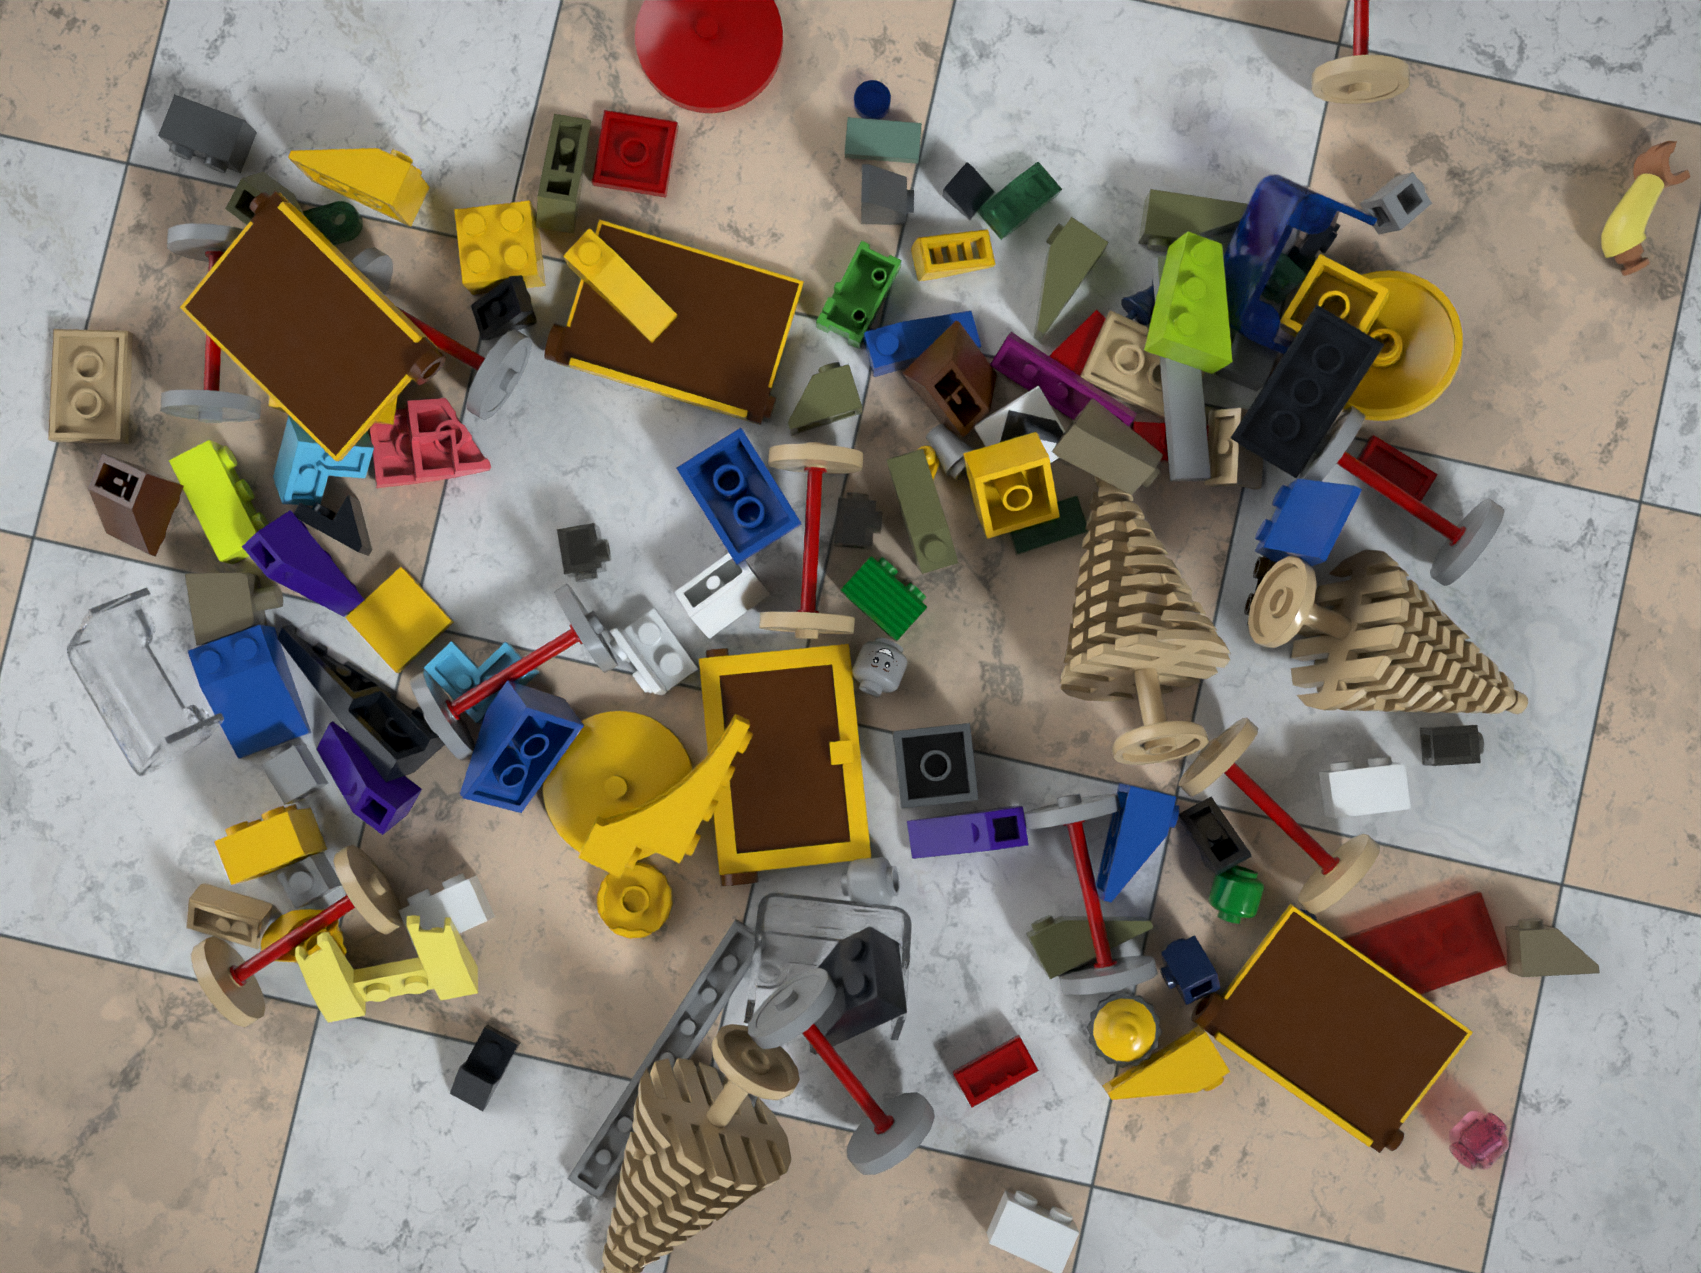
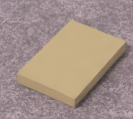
M1110 310L1106 315V319L1080 377L1104 393L1165 420L1160 356L1144 351L1149 328Z
M53 329L49 441L128 444L133 333L125 330Z

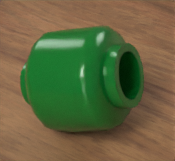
M1236 865L1219 875L1215 874L1208 902L1214 909L1219 911L1218 918L1240 924L1241 918H1253L1257 914L1264 884L1257 878L1258 873L1256 871Z

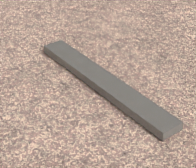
M735 919L567 1178L569 1181L599 1200L621 1167L624 1161L627 1140L630 1132H634L632 1127L634 1121L633 1110L638 1096L639 1082L644 1071L647 1068L650 1075L654 1062L669 1058L673 1070L677 1058L691 1059L766 943V938Z

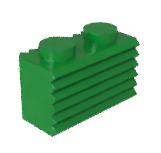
M871 556L841 588V593L897 642L927 609V606L923 603L926 596L911 582L906 587L894 577L898 573L897 569L886 559L881 557L877 562Z

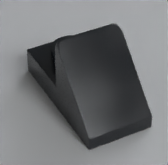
M522 275L509 276L471 305L482 340H490L505 335L508 331L521 330L537 323L531 304V297Z
M348 495L337 514L317 502L314 503L313 507L299 503L294 512V515L299 520L358 553L370 555L372 546L359 499Z
M1212 796L1179 813L1180 822L1198 847L1204 865L1215 874L1219 875L1252 857L1250 851Z
M486 1025L468 1059L459 1067L450 1094L483 1112L521 1042Z

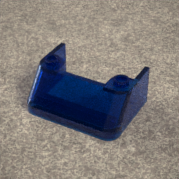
M1270 174L1263 177L1257 183L1223 254L1229 327L1256 343L1285 354L1292 342L1276 335L1280 326L1279 314L1273 306L1259 300L1293 228L1308 234L1320 233L1329 227L1337 211L1372 226L1375 225L1377 218L1366 211L1283 175Z

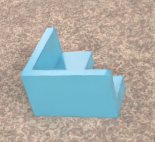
M288 415L273 474L282 504L299 505V503L308 506H313L315 502L321 504L328 476L366 478L374 450L368 432L361 437L342 461H335Z
M451 641L424 669L453 699H456L523 657L509 643L505 642L478 667L455 642ZM535 668L514 682L526 686L539 671ZM499 691L465 712L476 723L482 724L486 710Z

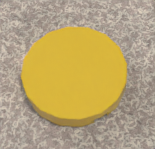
M636 862L633 870L625 868L621 878L609 873L602 880L596 896L598 913L604 923L615 934L629 939L643 938L659 930L669 918L673 906L672 888L666 876L655 866L643 862Z

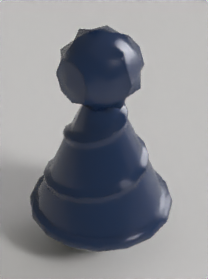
M1153 280L1152 286L1148 289L1138 291L1136 294L1128 297H1123L1121 305L1128 313L1126 318L1135 319L1142 325H1148L1151 322L1150 318L1155 305Z

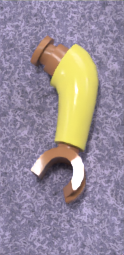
M1666 141L1654 145L1637 157L1633 167L1635 181L1606 221L1601 235L1602 250L1606 258L1614 256L1617 264H1623L1624 267L1620 270L1623 276L1637 272L1650 263L1648 257L1642 258L1641 256L1644 252L1641 242L1646 239L1644 231L1648 219L1663 189L1682 183L1691 177L1688 169L1674 174L1671 173L1669 157L1674 152L1677 141Z

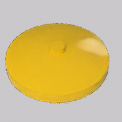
M1391 270L1362 274V276L1389 289L1388 300L1367 335L1383 343L1384 347L1351 395L1342 412L1352 405L1365 414V420L1388 421L1407 417L1426 408L1438 399L1454 379L1459 368L1463 349L1461 322L1450 299L1437 286L1424 278L1411 273Z
M629 711L604 712L582 720L583 728L543 782V798L549 819L558 834L578 852H580L597 816L606 819L639 807L666 792L693 770V765L686 748L679 738L661 722L649 716ZM640 844L636 846L642 849L638 860L656 853Z

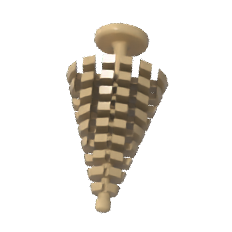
M1094 476L1099 490L1098 492L1093 491L1090 496L1089 508L1092 511L1085 528L1088 530V534L1084 537L1082 548L1087 549V552L1080 559L1078 572L1080 577L1078 578V584L1076 583L1074 594L1076 604L1073 603L1072 607L1074 624L1070 623L1068 643L1072 644L1067 645L1063 663L1068 664L1065 665L1061 674L1060 689L1068 696L1085 701H1126L1134 699L1132 694L1138 695L1144 726L1130 730L1116 739L1112 746L1113 758L1119 763L1129 765L1154 764L1179 759L1203 749L1209 742L1204 727L1200 724L1190 721H1167L1162 694L1173 692L1172 687L1187 688L1200 683L1199 679L1212 677L1218 673L1216 667L1225 668L1229 663L1230 658L1228 654L1231 653L1222 638L1217 635V629L1212 621L1206 617L1200 602L1192 600V590L1184 578H1181L1182 576L1173 560L1165 557V555H1169L1162 542L1156 539L1149 522L1144 521L1145 516L1140 507L1132 502L1133 496Z
M1365 549L1344 559L1329 575L1337 577L1351 576V579L1318 586L1317 590L1315 571L1310 564L1299 557L1288 556L1278 561L1266 573L1255 592L1248 618L1249 633L1255 643L1276 648L1289 642L1296 634L1305 637L1320 635V637L1294 640L1291 658L1300 661L1315 660L1314 665L1291 668L1294 686L1305 689L1316 687L1317 692H1319L1297 695L1305 706L1333 711L1339 709L1344 711H1423L1427 713L1463 712L1473 714L1480 712L1498 714L1504 710L1513 714H1520L1527 708V696L1515 690L1514 683L1504 672L1499 671L1498 666L1489 657L1479 653L1480 649L1473 642L1465 641V639L1471 638L1441 611L1424 590H1419L1418 585L1413 580L1407 581L1406 576H1409L1407 572L1398 567L1399 564L1384 551ZM1334 606L1332 610H1329V609L1324 608V607Z
M729 1024L720 1028L711 1043L713 1058L720 1070L726 1075L722 1084L716 1068L701 1062L695 1068L693 1060L677 1058L673 1070L669 1058L656 1061L653 1064L650 1075L646 1068L639 1082L638 1096L633 1110L634 1121L632 1127L634 1132H630L624 1152L620 1181L615 1194L616 1208L613 1207L611 1213V1224L608 1226L607 1242L604 1245L602 1254L604 1267L600 1273L642 1272L646 1265L659 1260V1256L672 1252L674 1250L673 1246L682 1245L687 1241V1237L689 1239L701 1231V1228L702 1231L712 1225L715 1218L716 1221L720 1220L729 1210H734L743 1202L764 1190L765 1187L780 1180L779 1176L787 1173L792 1160L788 1137L774 1113L760 1099L780 1100L788 1097L793 1093L800 1080L797 1066L781 1046L762 1049L748 1034V1026ZM749 1094L757 1096L754 1108Z

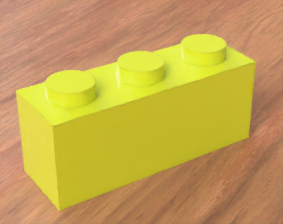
M207 440L169 460L180 484L184 486L183 490L218 560L233 565L249 557L242 546L257 531L269 523L261 512H256L251 502L254 499V494L248 483L244 479H239L234 469L238 464L232 451L227 446L223 447L214 441Z

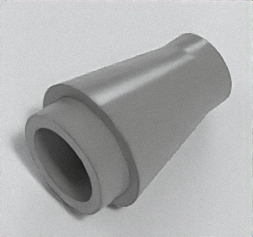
M944 424L937 425L927 434L926 439L935 450V454L946 475H952L956 481L968 475L963 453L973 451V449L950 432Z

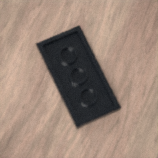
M1316 305L1232 434L1231 439L1297 479L1381 352L1384 344Z

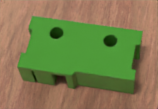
M861 241L841 282L835 283L834 293L831 298L828 297L816 321V327L826 333L832 331L848 339V344L860 349L864 342V332L870 330L901 268L902 260L892 255L886 257L870 249V244ZM880 277L883 280L878 281L875 278ZM862 317L863 320L857 321L855 318Z

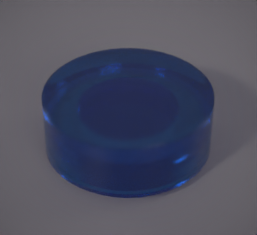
M868 80L857 87L854 93V108L861 118L880 120L888 113L891 105V95L886 85L880 81Z

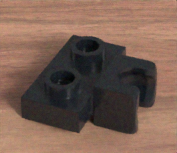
M1327 203L1306 233L1304 240L1296 237L1283 256L1279 268L1303 282L1321 252L1325 254L1337 237V231L1341 226L1336 223L1340 211Z

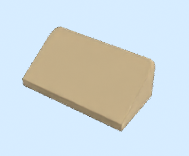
M201 884L189 898L186 928L259 950L263 934L266 931L271 916L272 904L209 884Z

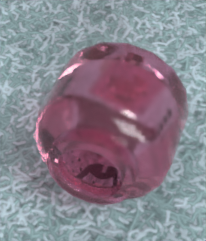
M1470 1111L1450 1130L1449 1140L1451 1145L1449 1150L1463 1166L1470 1170L1475 1168L1481 1170L1489 1169L1509 1148V1140L1504 1133L1507 1127L1499 1117L1491 1112L1485 1115L1478 1111Z

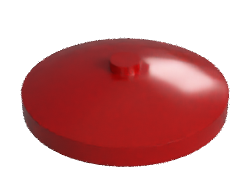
M644 0L637 16L635 46L646 78L665 99L689 111L720 113L747 104L769 85L778 70L782 58L784 44L781 16L774 0Z

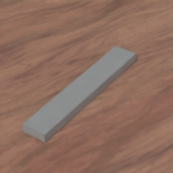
M1157 256L1152 260L1155 301L1164 269L1165 256ZM1160 356L1170 481H1206L1211 478L1202 372L1199 369Z

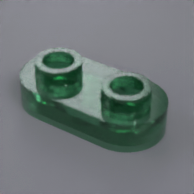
M336 201L303 211L304 216L333 245L355 239L363 227L360 213L354 206L345 201ZM340 214H345V221L339 225L335 224L336 217Z

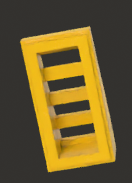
M988 229L918 237L911 246L918 281L949 277L992 268L996 265ZM972 242H976L979 259H974ZM957 245H961L964 261H959ZM942 248H946L949 263H944ZM929 251H931L933 264H931Z

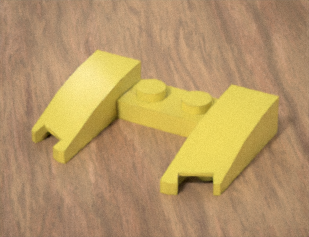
M407 916L406 926L419 957L354 970L329 932H324L317 936V944L321 949L311 955H308L303 947H296V960L307 987L326 1021L329 1023L365 1016L366 1002L368 1001L381 1002L389 997L404 994H421L430 989L436 991L441 1001L477 994L478 966L452 919L445 917L443 928L435 927L430 930H424L420 926V916Z

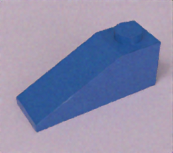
M972 311L903 321L864 332V345L873 377L908 368L955 321L961 323L977 347L981 348Z

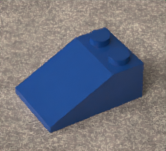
M742 428L737 429L676 468L736 565L802 525Z
M1297 479L1288 484V486L1282 485L1272 502V505L1277 508L1271 520L1265 519L1255 535V539L1259 541L1255 552L1276 563L1288 556L1299 557L1307 561L1311 567L1325 562L1362 489L1354 485Z
M257 625L188 650L199 686L238 759L312 733L281 643L277 639L278 635L275 627Z
M507 680L486 710L460 795L463 799L522 813L581 731L584 724L564 698Z
M1119 783L1116 794H1118L1121 810L1111 815L1096 879V887L1100 899L1111 903L1166 838L1169 827L1175 828L1180 809L1179 805H1175L1176 796Z

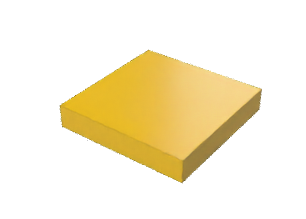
M404 567L397 569L345 617L395 673H400L454 623Z

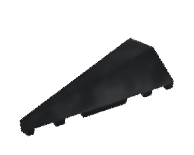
M288 625L281 628L277 638L385 782L414 773L445 745L426 722L421 707L418 706L414 710L395 698L396 691L349 661L344 663V665L327 655L328 648L320 642L313 646L296 634L297 628L295 626Z

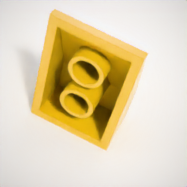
M378 148L291 150L288 156L312 182L410 227L430 189L421 176L422 171L412 165L413 160L404 153L394 149L391 150L390 154Z

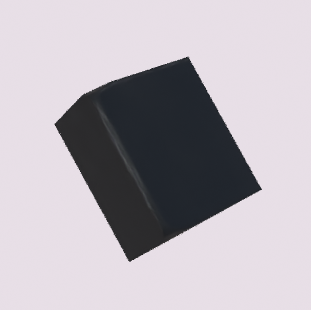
M966 162L945 186L942 197L967 219L971 220L995 191L976 169Z

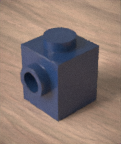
M1195 935L1188 939H1177L1171 942L1166 950L1161 951L1164 966L1159 968L1160 973L1169 989L1177 988L1186 1005L1221 989L1218 974Z

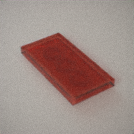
M1474 891L1341 937L1345 942L1420 994L1507 965L1482 893L1479 891Z

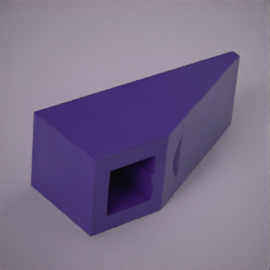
M291 510L257 531L242 546L266 577L343 617L364 601L363 597L358 593L356 586L344 576L333 562L329 553L321 548L308 532L306 525L298 520Z
M335 722L329 723L316 750L351 811L380 834L384 835L409 814L422 788L406 776L385 782L350 734Z
M1020 805L907 821L912 859L993 851L1029 845L1024 809Z

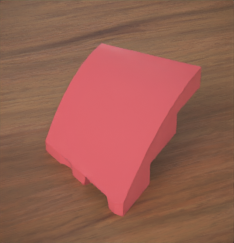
M446 398L407 401L406 409L395 411L394 425L374 423L369 428L370 439L374 446L372 458L376 488L445 480L477 474L491 469L489 460L483 456L472 440V435L465 425L461 424L456 416V412Z

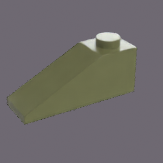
M554 114L537 195L536 227L574 234L591 120Z
M1150 189L1144 201L1138 244L1148 245L1147 248L1152 251L1167 252L1168 246L1187 231L1205 238H1211L1252 225L1262 214L1263 206Z
M1073 217L1070 218L1065 226L1058 223L1046 241L1051 246L1045 259L1033 337L1039 342L1104 253L1109 243Z
M919 449L886 459L917 568L924 574L957 564L958 559L924 450Z
M1048 915L1032 923L1033 930L1026 933L1049 979L1096 957L1087 916H1059L1053 919L1052 915ZM1103 917L1110 949L1154 928L1151 921L1145 917Z

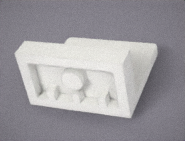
M655 608L624 630L618 627L610 630L614 637L610 645L623 662L625 660L628 663L631 661L637 671L632 675L645 693L649 692L651 694L653 692L663 696L699 670Z

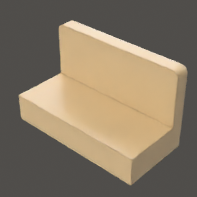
M1233 408L1209 411L1208 452L1211 478L1206 480L1204 485L1211 487L1242 486L1253 490L1261 489L1263 458L1231 439L1232 434L1247 413V409Z

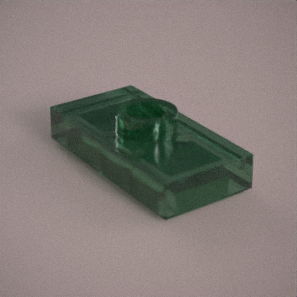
M1078 496L1057 502L1059 518L1009 532L1016 555L1087 533L1088 530L1085 529L1087 523Z

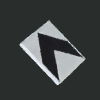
M1039 386L974 426L986 447L1037 432L1049 455L1050 463L1060 458L1051 451L1065 430Z

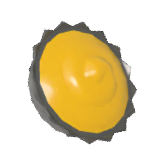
M1128 992L1120 995L1111 994L1107 999L1099 1001L1097 1008L1090 1013L1091 1021L1087 1026L1090 1034L1089 1043L1094 1047L1096 1055L1103 1057L1107 1064H1117L1121 1068L1128 1065L1138 1066L1142 1060L1150 1059L1152 1051L1159 1047L1158 1038L1163 1033L1159 1026L1160 1017L1154 1012L1153 1005L1145 1002L1142 996H1133Z

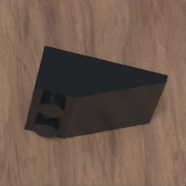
M869 926L839 941L818 966V968L826 970L837 985V992L831 1005L815 1022V1025L832 1046L907 1013L899 942ZM809 1043L810 1053L818 1054Z

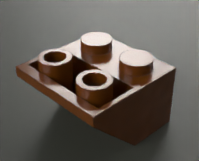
M955 321L902 374L940 424H944L948 429L964 437L990 412L997 373L961 323Z
M102 453L88 490L106 534L156 557L160 545L166 537V530L174 510L179 504L184 486L144 467Z

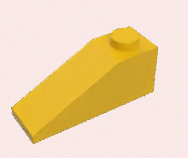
M590 228L563 255L568 267L651 343L677 317V314Z
M1197 1026L1153 1053L1150 1059L1142 1060L1138 1066L1129 1068L1102 1086L1111 1100L1197 1093L1202 1089L1210 1091L1224 1082L1223 1076L1230 1073V1070L1208 1034L1200 1026Z

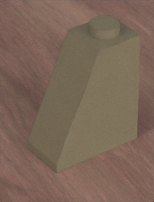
M1094 398L1089 401L1072 421L1051 451L1061 459L1131 495L1141 485L1148 488L1161 472L1157 465L1163 456L1162 453Z

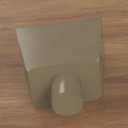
M250 573L185 574L196 646L208 644L257 625L267 626L265 610L283 607V595L280 587L275 585L261 588L260 579L257 575Z

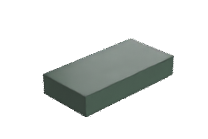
M848 117L845 158L918 164L922 123Z

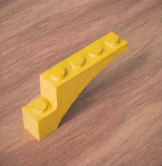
M735 713L722 737L708 755L686 777L666 792L639 807L606 819L597 816L578 858L621 878L625 868L633 870L642 849L636 847L637 844L679 864L685 854L691 856L701 835L696 833L701 821L709 822L717 807L718 801L713 799L719 786L726 788L732 778L736 767L730 764L736 752L738 751L743 754L752 738L753 733L748 731L750 727L749 720Z

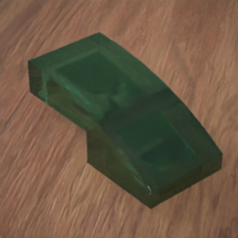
M1038 161L994 195L977 213L1002 240L1025 224L1032 214L1056 198L1062 191V188Z

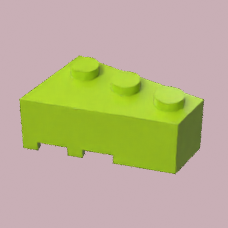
M1187 231L1168 246L1144 351L1210 374H1214L1233 362L1221 243Z

